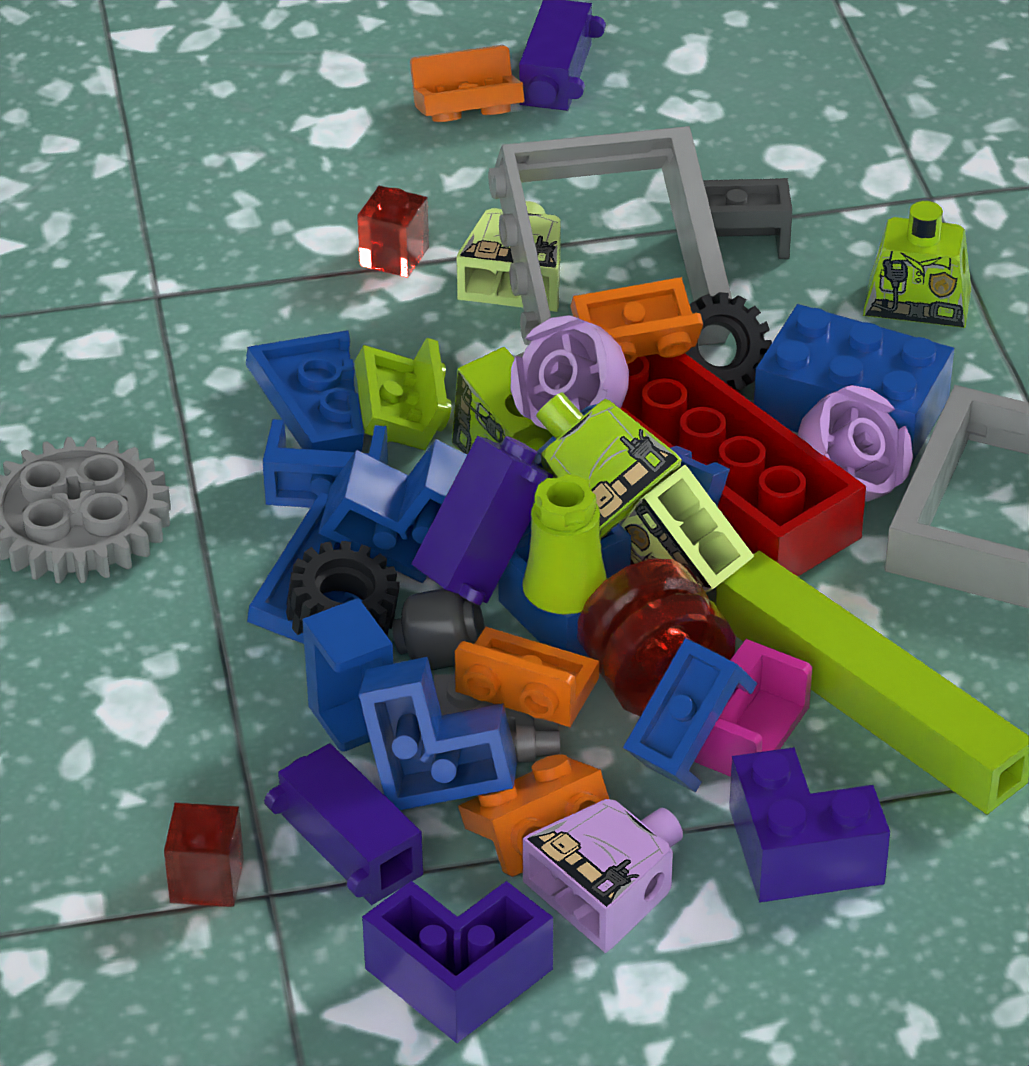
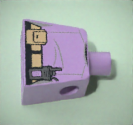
M605 799L530 833L523 838V882L606 953L668 894L672 886L673 851L670 847L682 840L683 831L677 818L665 808L657 809L640 821L616 800Z

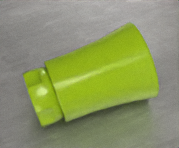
M565 474L559 478H546L542 481L535 492V503L531 510V540L529 558L522 584L523 591L533 605L555 614H575L587 611L601 602L608 589L601 552L600 510L596 503V494L590 490V482L577 475Z

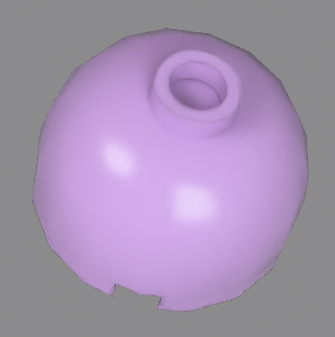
M571 315L549 318L531 330L525 338L530 340L531 343L525 349L523 357L515 356L511 367L510 390L517 410L524 417L531 419L536 426L547 429L536 417V414L550 399L561 392L569 398L579 411L589 405L598 404L604 399L611 401L621 408L628 391L629 369L621 346L608 332L600 326Z
M850 385L837 392L828 394L802 418L797 436L866 485L865 502L889 494L896 486L903 483L909 475L913 454L911 437L906 426L900 429L897 428L895 421L888 414L895 410V408L887 399L870 388Z

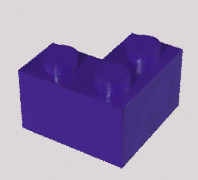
M795 747L732 756L729 809L759 903L885 884L890 829L874 785L810 794Z
M412 880L362 916L365 969L455 1043H459L553 970V916L507 881L458 917Z

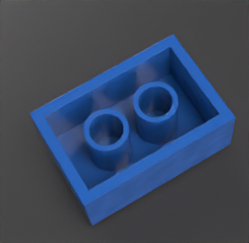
M797 304L756 367L754 404L789 430L798 433L802 418L823 397L850 385L870 388L887 399L895 408V410L888 414L895 421L897 428L900 429L906 426L911 437L913 463L949 398L955 348L932 342L926 338L914 337L882 328L873 323L861 322L832 314L819 308Z

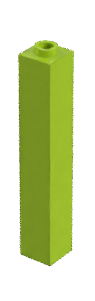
M760 550L753 554L754 557L716 587V623L743 642L745 639L808 662L812 666L811 690L986 815L1028 784L1029 735Z

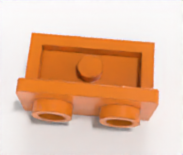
M505 45L418 56L410 60L415 108L425 116H432V121L434 122L458 120L462 118L461 111L481 109V114L483 115L503 114L511 111L510 104L524 102L523 83L512 76L509 48Z
M682 277L573 296L570 305L573 317L600 326L621 346L627 364L633 362L637 357L659 354L661 357L666 358L682 355L692 347H696L703 327L701 314H692Z
M486 626L475 644L461 641L455 650V692L493 704L504 703L506 708L567 727H571L599 680V660Z
M563 754L542 758L531 766L532 772L515 779L513 789L478 795V797L458 805L464 827L471 832L492 840L502 871L514 877L523 873L524 837L600 801L609 799L601 769L571 759Z

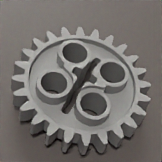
M67 437L64 447L61 449H55L52 444L46 441L43 442V453L40 455H35L28 450L21 451L23 461L21 465L10 461L3 463L4 475H0V561L10 558L11 568L14 572L30 565L32 579L37 580L47 571H53L55 582L61 583L67 573L75 572L80 583H85L88 578V572L91 570H97L104 578L110 577L109 565L116 563L125 569L132 568L131 554L148 557L150 555L149 542L161 543L163 541L162 528L170 526L169 511L171 510L169 486L165 484V474L163 471H155L152 458L139 461L138 448L136 447L119 453L118 441L113 440L104 448H98L95 437H90L84 447H76L72 437Z

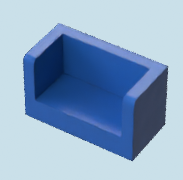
M272 419L262 462L266 505L311 508L320 492L328 495L331 484L354 452L287 448L285 420ZM375 425L370 451L364 454L388 465L387 426Z
M356 598L302 619L308 707L337 748L343 752L370 742L358 695L366 669L393 664V643L361 600Z
M685 638L623 748L646 767L696 793L702 781L689 771L735 688L737 687L752 694L758 683L738 664Z

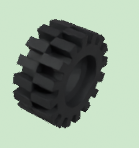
M719 292L714 296L707 294L690 303L692 314H701L703 321L702 330L710 325H719L729 330L736 341V355L729 365H712L700 354L698 341L696 347H692L685 354L738 392L755 381L756 367L772 344V340H765L764 334L770 331L767 321L760 324L756 319V316L761 313L756 306L750 309L744 306L747 299L739 295L730 299L728 298L729 293Z
M341 541L339 550H333L331 542L321 543L319 554L312 547L304 552L303 560L297 558L293 565V572H291L286 614L288 621L293 620L292 629L299 635L303 633V618L343 604L327 598L323 595L324 593L344 591L354 594L363 600L361 602L388 636V630L392 629L400 589V581H396L397 572L394 566L386 568L387 558L381 553L373 559L370 558L371 547L361 544L358 552L351 551V542Z

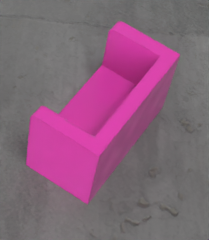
M745 639L730 661L738 664L758 684L752 694L737 687L735 688L694 760L695 763L730 777L732 756L781 749L810 705L812 666L808 662Z

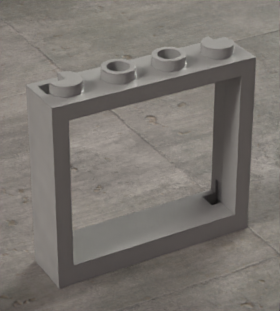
M690 126L503 144L501 146L495 167L489 168V189L492 198L500 199L503 214L499 217V234L503 247H510L514 263H511L509 270L510 285L514 296L521 295L524 312L521 313L520 328L525 345L531 343L530 340L525 339L531 330L551 318L522 189V182L662 168L693 301L707 294L714 296L719 292L729 293L728 298L732 299ZM719 325L706 326L700 333L698 346L725 343L730 331Z
M954 385L889 527L885 571L1029 608V551L930 526L968 440L1029 454L1028 402Z

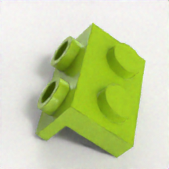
M426 338L414 359L363 345L354 362L364 434L373 436L375 425L387 426V442H396L425 451L436 431L441 432L446 427L452 407L451 400L447 399L444 383L446 366L444 363H441L438 341Z

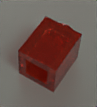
M379 185L357 215L360 266L409 278L429 248L428 197L405 192L399 188Z
M174 803L164 848L170 903L223 907L235 906L244 860L239 806Z

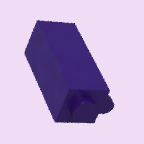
M570 0L542 1L519 63V80L523 83L524 102L519 103V105L568 111L572 99H579L583 95L585 84L580 79L591 47L592 38L601 37L606 28V22L603 18L592 16V3Z
M477 435L411 564L444 589L457 593L477 605H481L482 602L488 603L531 521V510L535 503V492L538 485L546 478H553L554 476L534 462L538 452L508 436H505L502 443L498 444Z
M331 743L307 756L297 758L289 766L278 771L279 785L267 793L264 804L274 814H282L347 880V888L356 897H364L373 905L399 890L411 880L414 881L423 875L422 831Z

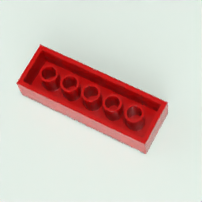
M684 353L669 358L653 354L637 357L633 362L627 364L629 369V385L620 409L669 448L677 445L691 451L692 459L705 465L716 462L730 468L718 508L752 554L760 550L796 576H800L862 538L866 485L825 455L820 454L810 444Z

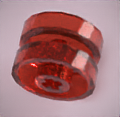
M648 559L626 566L606 579L587 599L578 619L577 640L589 658L599 660V673L622 708L638 716L642 715L685 638L728 660H731L735 654L736 636L728 621L714 602L709 600L706 592L691 570L673 559Z

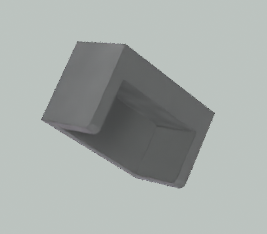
M788 178L703 180L717 237L775 235L778 259H789L792 204Z

